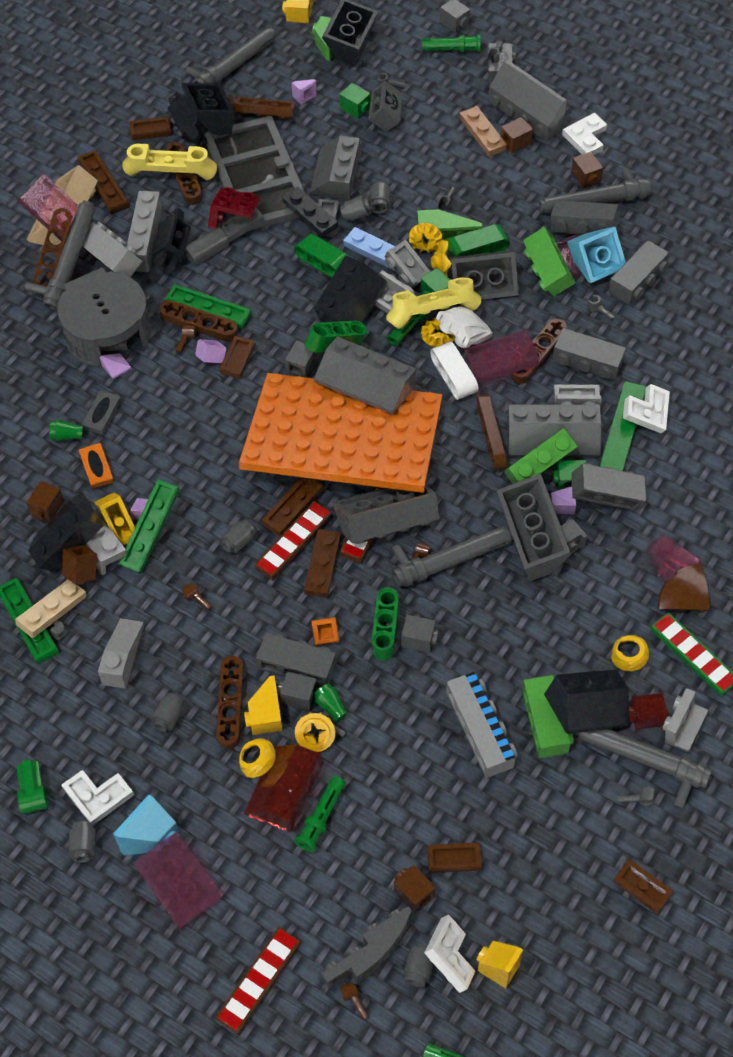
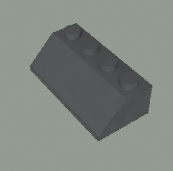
M505 60L489 86V102L515 120L522 117L532 126L533 132L545 141L550 140L563 130L566 99L509 60Z
M337 337L326 349L314 382L393 415L414 389L416 368Z
M600 404L508 405L507 432L509 458L524 457L563 428H565L578 446L563 458H600Z
M540 473L497 490L521 561L530 581L553 573L571 555Z
M425 485L424 493L383 488L332 502L344 536L351 543L355 544L364 543L367 539L374 537H386L389 533L395 531H407L413 526L429 525L432 521L439 520L436 493L427 485Z

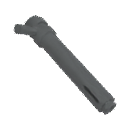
M265 28L214 66L207 67L203 72L188 66L185 72L195 78L193 83L220 84L224 77L275 40L276 33L272 28Z
M625 168L622 170L625 181H622L620 184L544 197L543 200L539 201V208L541 213L550 214L556 200L609 203L620 200L632 201L636 197L642 199L651 194L650 181L648 178L644 179L643 177L634 179L630 170Z
M83 200L82 203H79L53 278L49 280L47 287L30 282L25 284V290L44 295L43 305L49 309L58 310L59 299L62 293L65 292L63 285L70 282L95 212L94 204L90 201Z
M501 526L421 559L417 557L412 560L408 559L400 545H395L392 551L400 564L397 565L396 569L392 570V574L398 587H409L415 581H424L427 579V576L510 544L514 538L509 526Z
M610 729L575 733V735L579 736L580 740L674 776L675 780L682 783L673 806L681 810L684 808L691 787L698 788L700 786L705 788L712 769L706 767L707 764L702 762L697 764L692 762V758L684 755L679 757Z

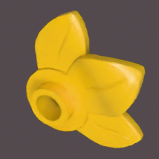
M442 240L438 245V250L431 257V266L433 269L438 268L447 276V270L450 268L451 262L446 254L448 241Z

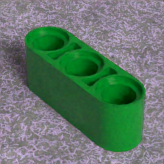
M494 224L452 237L448 240L447 250L451 257L502 252L509 247L510 240L502 226Z
M309 234L294 247L296 255L302 261L331 278L345 255L348 256L345 252L313 234Z
M358 321L314 323L304 344L308 350L314 353L325 352L337 337L360 346L367 333V328Z
M392 588L381 589L376 598L372 653L379 661H387L394 654L399 598L398 593ZM390 601L392 604L386 605L383 602ZM387 622L390 625L382 626L381 623ZM380 644H386V645H388V647H386V648H381V647H378V645H380Z

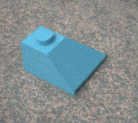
M614 226L586 233L567 241L573 262L589 283L619 271L626 263L616 227Z
M149 794L113 835L121 853L133 855L162 851L166 846L174 843L179 830L173 818Z

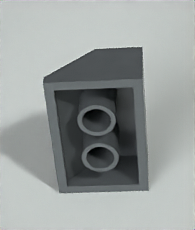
M339 136L320 148L310 196L350 200L360 159V138Z
M510 250L448 258L451 262L449 268L450 280L456 278L472 279L473 290L481 296V300L519 295L515 252Z

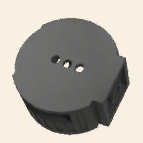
M102 267L63 285L65 292L62 293L58 302V316L66 345L71 354L79 361L91 366L101 367L99 347L121 343L135 334L137 330L139 331L142 347L147 346L151 337V323L144 292L135 280L118 272L110 271L106 273Z

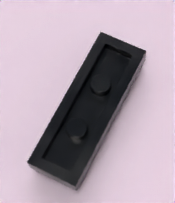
M299 187L282 196V203L322 238L338 228V221Z

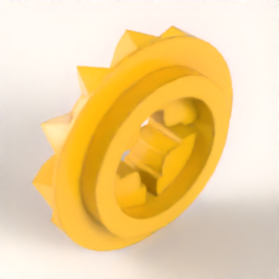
M429 223L418 224L409 233V243L412 244L413 249H419L420 253L422 251H427L428 253L432 250L437 251L438 245L443 239L441 231ZM423 234L429 239L428 243L422 239Z
M435 317L432 321L426 320L425 325L422 326L421 336L424 342L432 347L453 342L456 337L454 334L435 333V329L441 330L439 327L440 321Z
M310 712L301 717L296 724L295 738L298 744L305 750L320 752L327 749L333 743L335 726L331 722L330 717L324 716L321 712ZM312 723H314L317 729L323 730L319 732L318 741L314 734L308 733L312 729Z

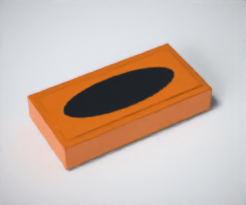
M101 443L79 449L92 489L114 483Z

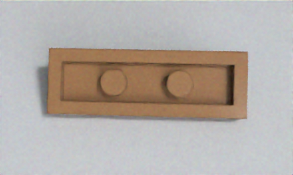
M478 106L460 112V120L489 157L507 149L506 142Z

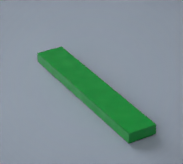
M624 382L600 467H612L615 470L623 471L636 423L623 419L624 401L629 395L643 400L647 386Z

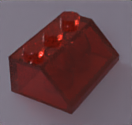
M300 745L275 746V762L260 777L244 811V815L292 833L322 766L321 753Z

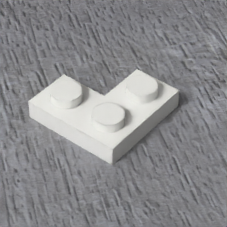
M593 113L564 128L562 135L581 154L591 151L593 155H596L603 151L604 145L595 136L606 131L607 124L596 113Z
M650 384L646 387L644 401L629 395L624 401L623 419L663 433L667 427L670 391Z
M81 770L61 785L87 821L93 825L134 796L133 791L119 773L96 788L86 773Z
M448 914L440 919L424 953L460 993L468 989L475 970L458 952L466 933Z

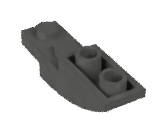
M409 906L403 910L401 908L394 910L388 915V919L381 924L376 922L366 928L365 934H363L364 947L357 946L347 954L348 957L340 962L335 960L324 968L325 971L322 972V979L328 990L351 975L355 982L359 984L375 972L391 956L402 940L411 921V909Z

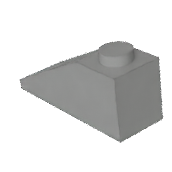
M120 618L104 649L98 669L102 685L127 688L144 622Z

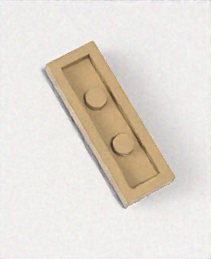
M66 580L15 619L16 625L30 637L34 638L86 598V591L77 584H73L70 580Z

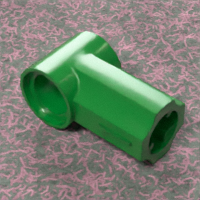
M32 760L22 761L21 764L17 765L20 788L17 795L21 813L25 814L48 809V799L45 787L42 784L39 762Z

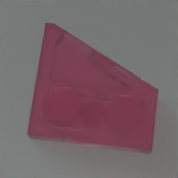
M663 533L647 551L651 562L656 565L658 575L665 582L671 581L676 575L674 572L678 569L700 564L698 558Z

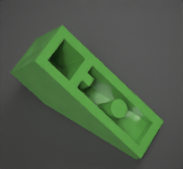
M439 209L417 210V225L429 223L436 226L442 233V240L448 241L452 237L482 228V223ZM423 234L422 239L428 243L429 239Z

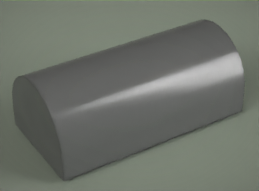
M217 227L188 244L184 256L194 266H197L229 246L227 236L221 228Z

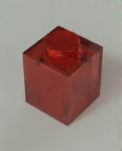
M663 693L632 698L631 705L629 706V721H633L635 730L664 726L668 712Z

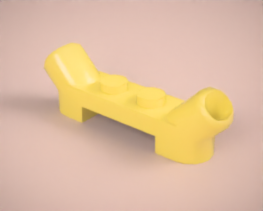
M134 144L127 149L128 157L123 161L124 172L132 177L141 171L196 173L203 179L210 180L217 171V164L208 158L207 150L203 147L189 146L188 152L150 150L149 144Z
M470 278L448 280V289L415 296L409 290L399 292L392 296L393 307L386 315V320L396 328L403 329L412 315L428 314L432 310L448 309L456 304H460L472 311L476 310L481 304V296L473 290V280Z

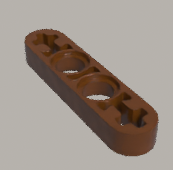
M172 142L166 147V151L186 152L184 146L179 142ZM173 172L184 201L189 205L200 203L202 193L195 173ZM185 178L192 179L188 183L182 182V180ZM189 190L193 191V196L189 193Z
M65 208L56 209L52 215L34 275L35 284L40 285V280L37 277L38 275L42 276L44 270H40V265L46 268H53V273L48 271L47 274L48 279L53 278L72 219L71 213ZM61 212H65V216L68 217V221L62 223V228H66L65 232L60 229H52V225L55 224L57 226L59 222L56 214H61ZM53 232L61 234L62 241L60 244L55 245L50 242L49 237ZM50 252L56 256V262L53 265L45 264L43 257L46 253Z
M172 300L165 301L160 305L161 318L166 322L181 327L192 325L195 326V330L198 333L226 342H230L234 336H238L237 324L230 319ZM186 315L195 316V318L190 321L183 319ZM207 321L214 322V325L211 327L203 326Z
M550 320L511 367V379L515 383L523 384L529 381L554 351L562 329H567V325L563 320ZM548 341L551 345L543 347L539 342ZM535 355L539 359L537 361H530L527 357Z
M489 394L477 395V409L493 469H506L505 451Z
M237 656L224 658L220 668L216 736L218 744L224 749L236 747L240 740L244 669L241 659ZM231 665L236 667L234 669V678H230L229 668ZM228 686H235L238 689L237 693L232 696L226 695L224 690ZM232 708L236 710V715L233 718H225L222 715L224 710ZM226 726H230L232 736L229 741H226L224 738L227 733Z

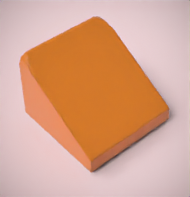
M335 617L311 620L315 645L339 642Z

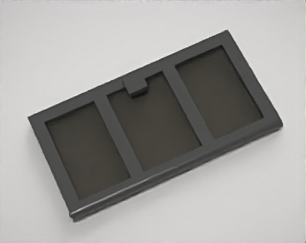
M272 115L233 125L232 134L218 136L210 131L205 133L208 141L207 147L213 161L217 164V172L223 187H230L235 191L243 193L251 192L255 196L260 197L257 209L265 221L251 230L298 218L293 211L282 203V196L296 187H299L302 191L304 189ZM267 175H273L274 180L262 183L266 180Z

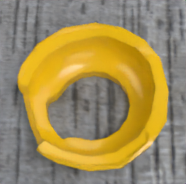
M636 635L622 636L614 643L611 655L612 662L623 671L640 670L649 659L648 645L645 640ZM632 641L639 646L640 651L636 656L627 657L618 651L619 644Z
M256 738L243 746L239 755V764L242 772L247 777L256 778L262 776L273 766L276 759L273 744L266 739ZM253 746H258L260 748L258 759L253 763L243 761L244 752Z

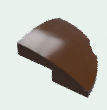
M701 564L689 565L674 572L676 575L672 580L666 581L663 584L658 597L657 609L673 611L710 610L708 586Z

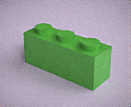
M545 227L523 240L526 246L524 252L529 260L533 261L532 269L537 276H540L539 284L545 292L549 291L553 296H556L576 283L553 235Z
M563 428L504 470V473L512 484L542 473L578 446L565 428Z
M553 675L523 681L522 693L538 758L568 754L570 744H573V735L566 734L544 695L554 679Z

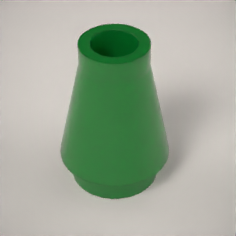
M59 419L50 422V439H55V441L82 439L83 425H76Z
M330 683L320 687L313 694L316 698L315 702L335 722L347 715L336 688L332 687Z

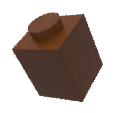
M522 117L501 126V137L506 142L507 149L511 153L532 144L533 128Z
M591 151L573 158L571 173L583 189L601 182L603 167Z
M40 481L26 503L33 518L49 522L64 503V498L60 488Z
M85 545L63 549L62 575L77 585L95 580L97 553Z
M415 865L409 869H402L394 878V891L414 913L418 912L435 897V887Z

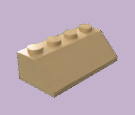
M79 165L57 179L26 240L31 243L44 245L52 215L59 208H65L71 213L72 219L68 230L69 234L79 203H82L83 200L88 201L96 191L94 187L98 180ZM61 212V214H56L59 222L57 226L53 224L52 229H60L65 232L66 228H62V223L68 221V217L65 216V212ZM53 232L49 237L50 242L55 245L60 244L62 241L61 234Z

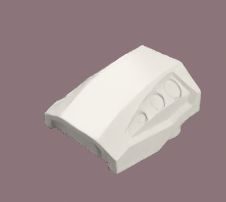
M463 306L440 311L437 314L436 319L440 321V329L444 333L454 334L456 336L454 341L459 347L469 348L472 344L478 345L493 335L488 325L472 310Z

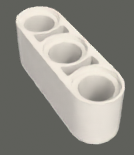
M453 342L430 349L434 365L456 400L478 392L477 381Z

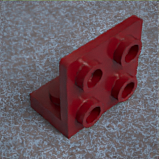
M221 187L210 206L208 227L216 229L219 222H223L225 213L251 218L260 202V197L255 196L251 192L243 193L235 191L230 187Z

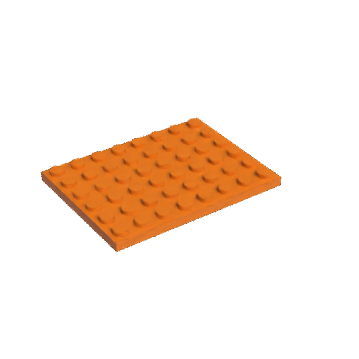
M267 373L240 457L239 469L424 493L442 403V394L412 391L392 415L316 383L313 378Z

